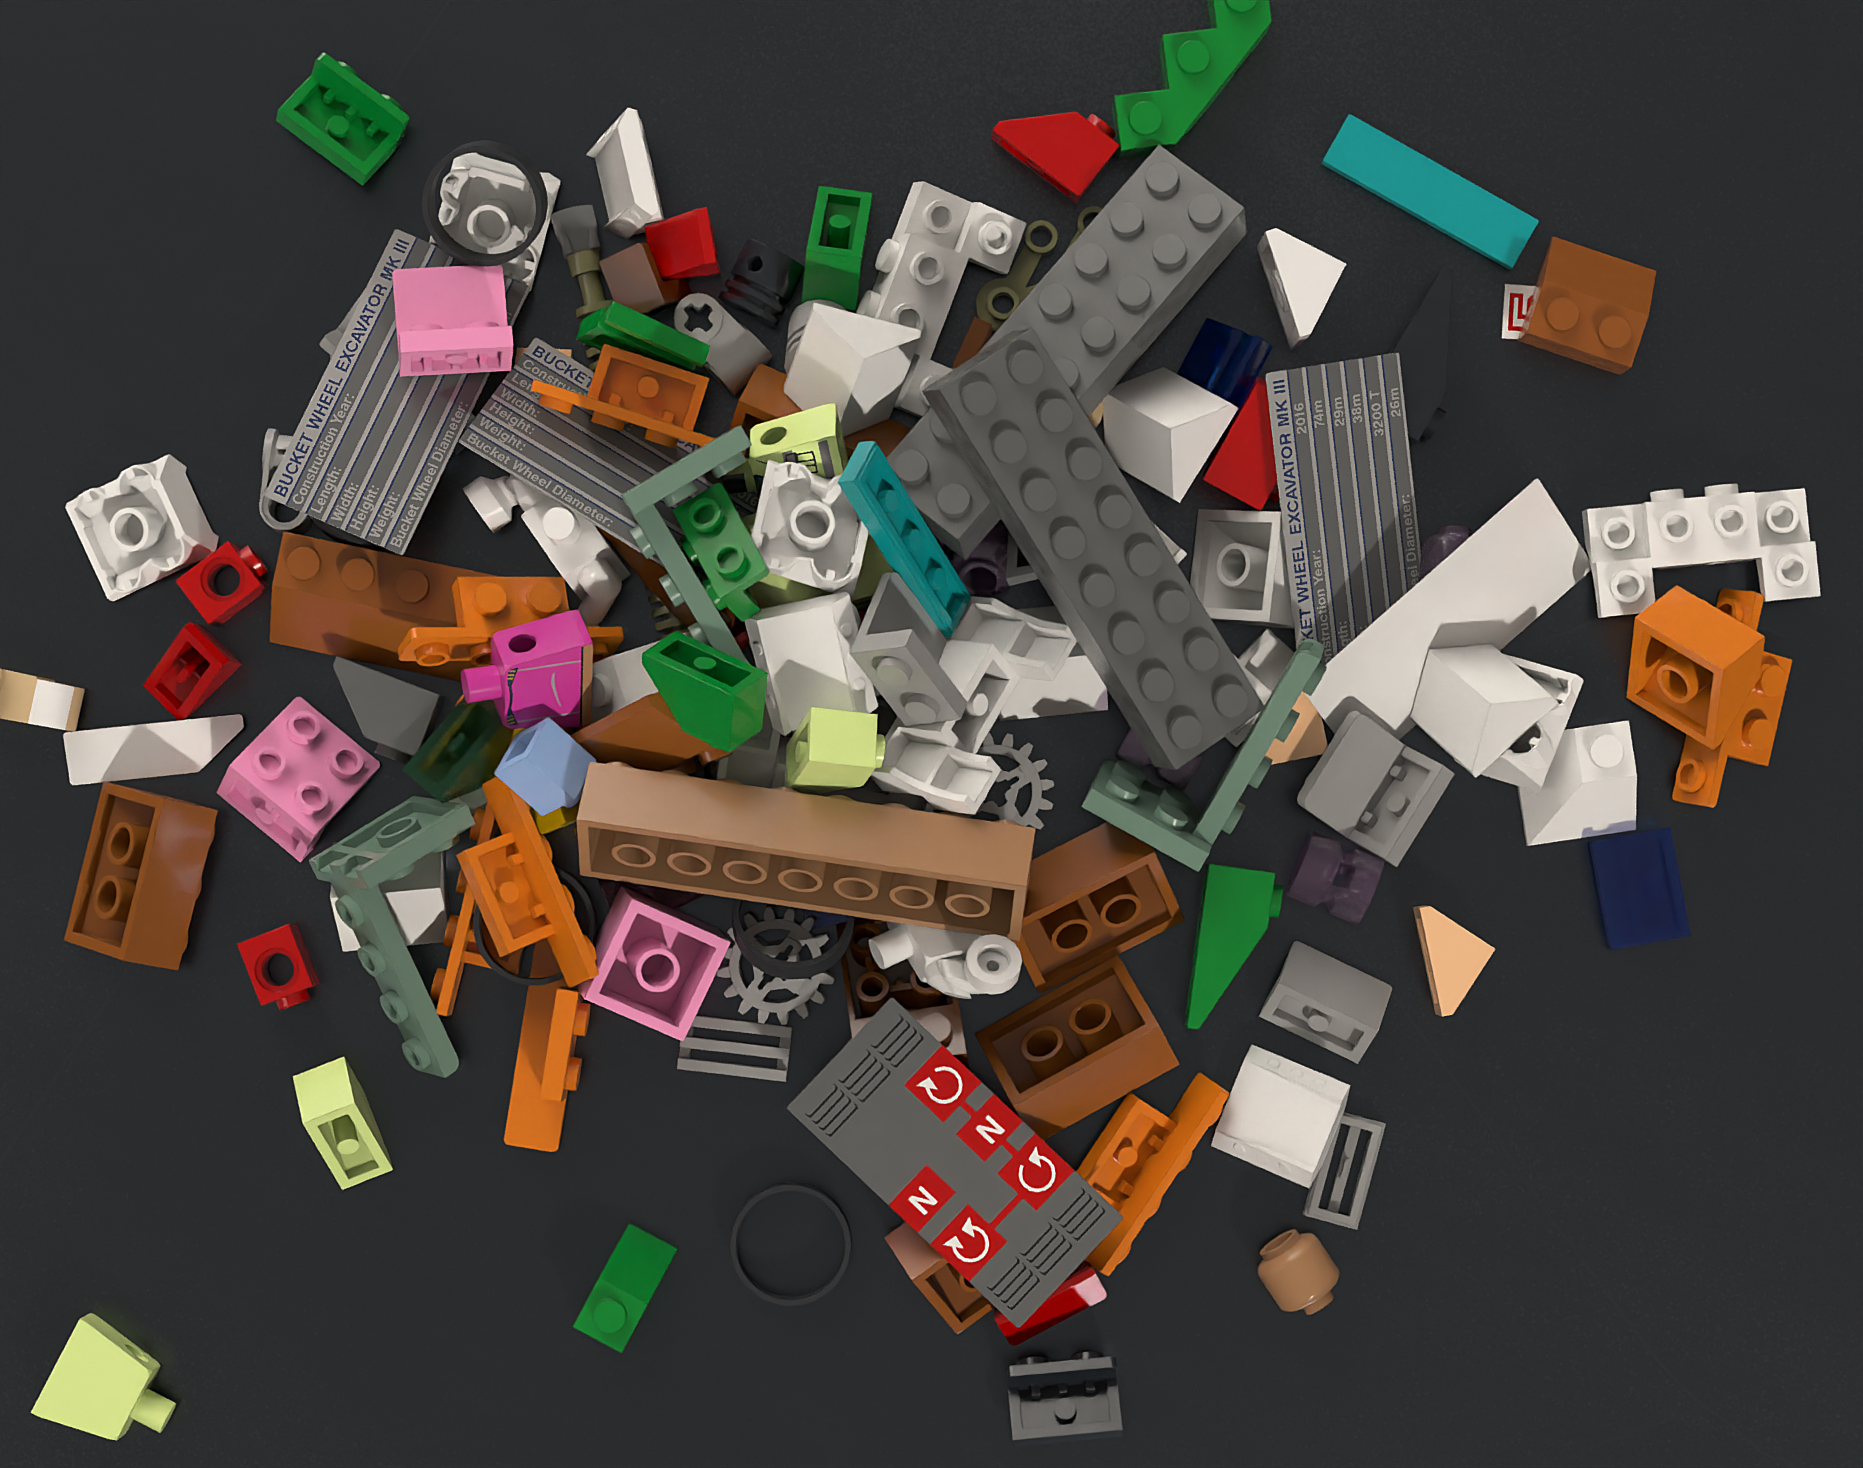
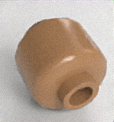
M1292 1229L1277 1236L1260 1251L1263 1259L1257 1269L1258 1276L1283 1311L1292 1312L1303 1309L1307 1315H1310L1324 1308L1333 1300L1334 1295L1330 1290L1337 1283L1340 1272L1322 1243L1314 1234H1299L1296 1229Z

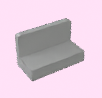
M1295 941L1288 952L1278 980L1264 1001L1259 1017L1358 1064L1379 1031L1392 987L1306 944Z

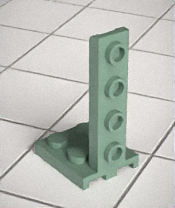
M740 425L621 494V497L638 523L636 527L629 531L646 559L656 554L667 571V574L659 578V581L675 608L686 603L697 621L687 627L693 638L749 664L654 503L663 499L666 506L671 507L696 492L698 489L693 480L711 470L715 478H719L745 463L747 460L741 451L752 444Z
M1305 639L1300 643L1266 701L1265 709L1259 713L1203 811L1194 807L1193 800L1182 791L1173 787H1165L1163 790L1147 781L1145 773L1137 766L1123 760H1118L1115 763L1108 758H1105L1095 775L1082 807L1199 872L1220 831L1223 830L1231 834L1239 821L1246 805L1238 800L1247 785L1249 784L1257 789L1266 775L1273 760L1265 756L1273 740L1276 738L1284 743L1293 729L1300 713L1292 708L1300 694L1304 692L1311 696L1320 683L1327 669V666L1319 663L1325 645L1314 639Z
M412 796L311 858L309 862L317 879L330 882L338 898L335 901L337 913L342 921L353 930L360 945L357 951L358 957L366 971L375 977L383 994L380 996L381 1006L388 1018L397 1024L405 1042L402 1043V1050L406 1059L418 1071L446 1078L457 1070L459 1066L458 1056L439 1015L436 1013L432 1000L378 885L385 880L392 881L408 875L416 868L415 862L428 853H438L453 847L460 841L459 834L476 823L466 804Z

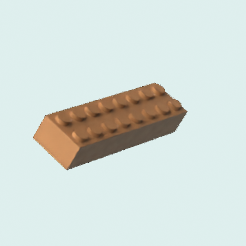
M589 762L577 815L580 875L981 936L997 934L1010 940L1020 941L1036 828L1025 827L1011 820L991 822L971 819L951 811L938 814L911 810L907 806L898 803L877 805L857 802L844 795L824 797L799 793L797 790L781 786L770 789L750 786L730 778L710 780L689 777L687 774L676 770H665L662 772L642 770L622 762H609L607 764Z

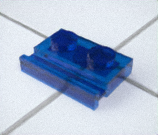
M1206 318L1177 375L1238 408L1218 441L1222 443L1273 346L1262 337L1249 335L1243 330Z
M1671 827L1589 842L1609 949L1614 950L1633 945L1691 936Z

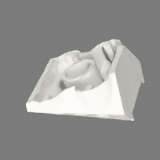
M627 108L586 155L595 158L609 218L608 224L603 229L628 240L635 234L644 233L645 226L663 221L664 215L642 121L637 110Z
M476 152L464 154L453 159L451 171L443 178L440 191L442 204L438 215L447 233L467 249L485 254L507 252L525 242L534 225L536 203L533 190L524 174L513 164L480 156ZM540 172L548 196L547 215L542 230L522 254L509 262L500 264L503 267V275L530 286L529 291L532 289L561 182L550 173ZM430 236L429 243L438 246L432 236Z
M170 454L151 463L133 465L122 471L118 479L101 487L91 488L66 504L65 508L107 598L111 601L120 599L202 560L216 550L219 536L212 532L185 473L187 467Z
M768 459L751 536L770 570L769 573L835 594L846 591L849 593L850 598L853 599L863 561L868 530L838 484L841 475L829 480L812 474L805 465L793 462L781 464Z
M845 591L764 608L745 620L756 667L768 673L765 701L772 727L783 736L798 728L811 707L871 713L878 707L873 683L849 654L858 634L861 619L857 608L851 603L848 592Z
M1504 654L1552 695L1558 704L1488 766L1481 775L1529 789L1537 795L1543 785L1584 680L1576 674Z
M1251 1045L1215 1130L1211 1146L1310 1188L1323 1165L1344 1113L1350 1085Z

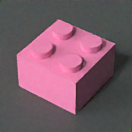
M621 886L593 943L597 956L596 966L599 975L575 986L584 999L680 1041H684L731 942L718 928Z

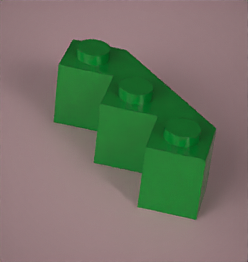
M1207 0L1211 29L1162 35L1159 53L1164 90L1114 96L1112 114L1114 130L1116 132V143L1120 145L1117 153L1118 161L1149 157L1158 145L1171 154L1174 153L1195 123L1206 112L1249 54L1253 52L1266 35L1272 22L1269 0Z

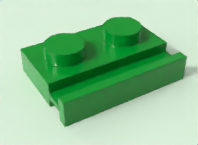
M615 301L610 302L609 307H602L584 318L576 340L600 351L603 344H607L689 372H694L696 365L699 367L705 365L710 345Z

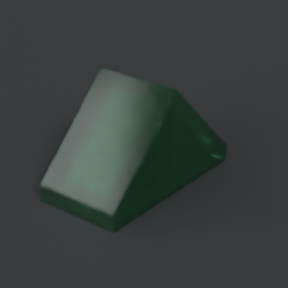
M463 697L402 770L442 804L482 788V784L496 777L494 773L508 750L512 729L503 725L492 699L467 703Z

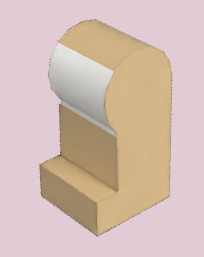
M0 669V718L76 732L85 689L56 683L55 680Z

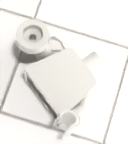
M512 474L510 477L503 476L494 480L480 476L465 486L463 491L493 533L512 521V507L520 505L523 511H525L521 515L523 521L561 576L582 600L578 610L585 626L599 627L598 623L602 622L621 591V581L631 575L599 529L593 523Z
M886 921L890 930L869 940L872 956L881 969H886L908 959L921 981L928 983L946 995L963 999H971L970 994L1003 993L1011 989L1018 981L1021 970L1022 958L1020 950L1013 941L997 934L981 936Z

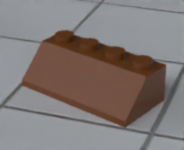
M283 532L272 584L269 642L461 682L462 670L483 666L474 665L470 660L448 661L437 666H422L417 661H400L398 648L411 628L458 627L452 585L457 577L500 576Z

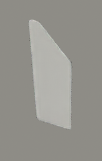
M240 714L66 732L63 734L70 783L72 785L101 783L103 781L110 782L199 772L243 729V717Z

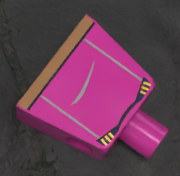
M579 610L567 611L496 632L491 638V665L461 671L462 690L466 702L471 703L493 699L503 725L510 729L529 728L548 717L561 728L587 727L591 725L593 642Z

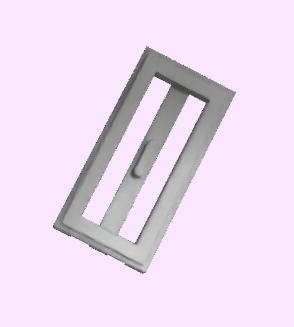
M696 1015L684 1041H680L677 1069L786 1082L793 1026L762 1024ZM694 1027L776 1036L780 1037L779 1047L697 1038L693 1037ZM691 1049L778 1059L777 1068L690 1058Z
M1343 1113L1323 1165L1309 1188L1303 1215L1358 1229L1386 1126L1385 1123L1354 1114ZM1342 1123L1349 1125L1327 1209H1323L1318 1206ZM1360 1130H1368L1370 1134L1348 1215L1338 1213Z

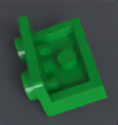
M322 53L315 60L311 76L278 109L275 121L363 186L402 144L409 116L403 112L401 106L392 97L379 94L363 82L349 65L344 62L335 61L326 53Z
M716 483L672 511L685 535L679 538L683 549L696 567L702 565L708 579L702 582L708 596L719 611L728 607L743 622L761 611L749 587L766 577L770 570L726 488L721 483Z

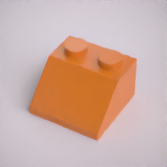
M1676 585L1635 617L1626 698L1714 750L1721 744L1760 677L1765 636Z

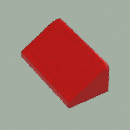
M1084 1261L1020 1328H1017L997 1308L993 1312L994 1319L1009 1344L1015 1346L1104 1300L1107 1294L1093 1266Z

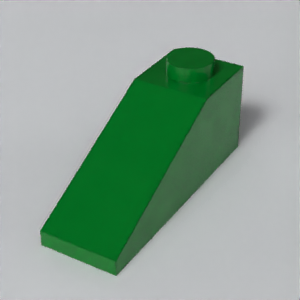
M1206 864L1184 1021L1186 1028L1197 1030L1200 1028L1267 930L1269 917H1279L1283 885L1274 884L1275 873Z

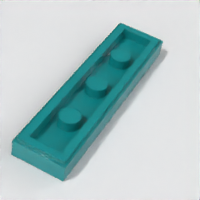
M1351 114L1347 116L1321 162L1325 167L1508 270L1513 268L1539 222L1536 218Z
M876 441L859 442L838 484L892 570L901 576L945 638L952 637L971 596Z

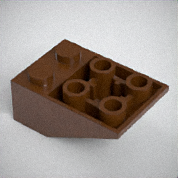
M868 918L855 919L851 941L841 957L852 1038L890 998H894L969 1070L958 997L946 995L928 983L921 981L908 959L886 969H881L872 956L869 940L889 931L887 922ZM847 921L835 923L838 940L845 930Z

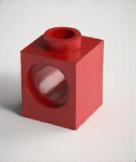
M227 541L175 580L207 624L219 627L269 589V586L261 577L268 572V569L249 545L241 550L237 544ZM233 566L240 575L239 587L231 595L221 596L215 588V577L224 567Z
M297 923L284 925L237 944L261 1006L276 1001L279 1011L309 1000L310 996L307 989L321 984ZM278 953L288 956L294 965L293 977L285 985L273 981L268 972L271 958Z

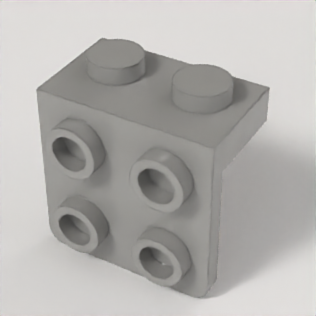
M897 572L884 573L881 576L849 654L905 726L961 720L967 701L939 665L946 645L945 637Z
M1354 710L1346 716L1341 726L1336 730L1327 749L1307 777L1304 786L1298 794L1297 801L1300 806L1352 843L1397 867L1455 774L1444 765L1404 745L1369 717Z

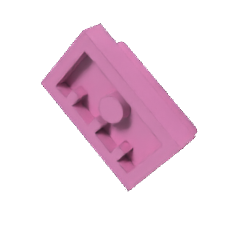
M472 265L411 268L393 271L392 281L400 377L511 371L513 335L512 326H508L504 275L501 265L489 267Z
M296 697L229 765L217 794L301 862L314 849L325 826L378 771L380 763L303 698Z

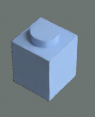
M548 717L516 734L494 774L535 811L544 816L562 806L570 808L581 799L589 762H596L597 760Z

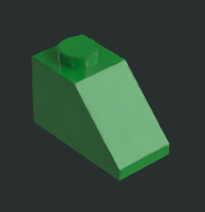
M819 186L806 250L802 303L821 299L833 301L845 309L856 310L873 193Z
M678 631L673 632L642 653L641 663L683 732L706 742L713 748L730 753L762 730L767 672Z
M629 1223L573 1327L622 1353L678 1248Z

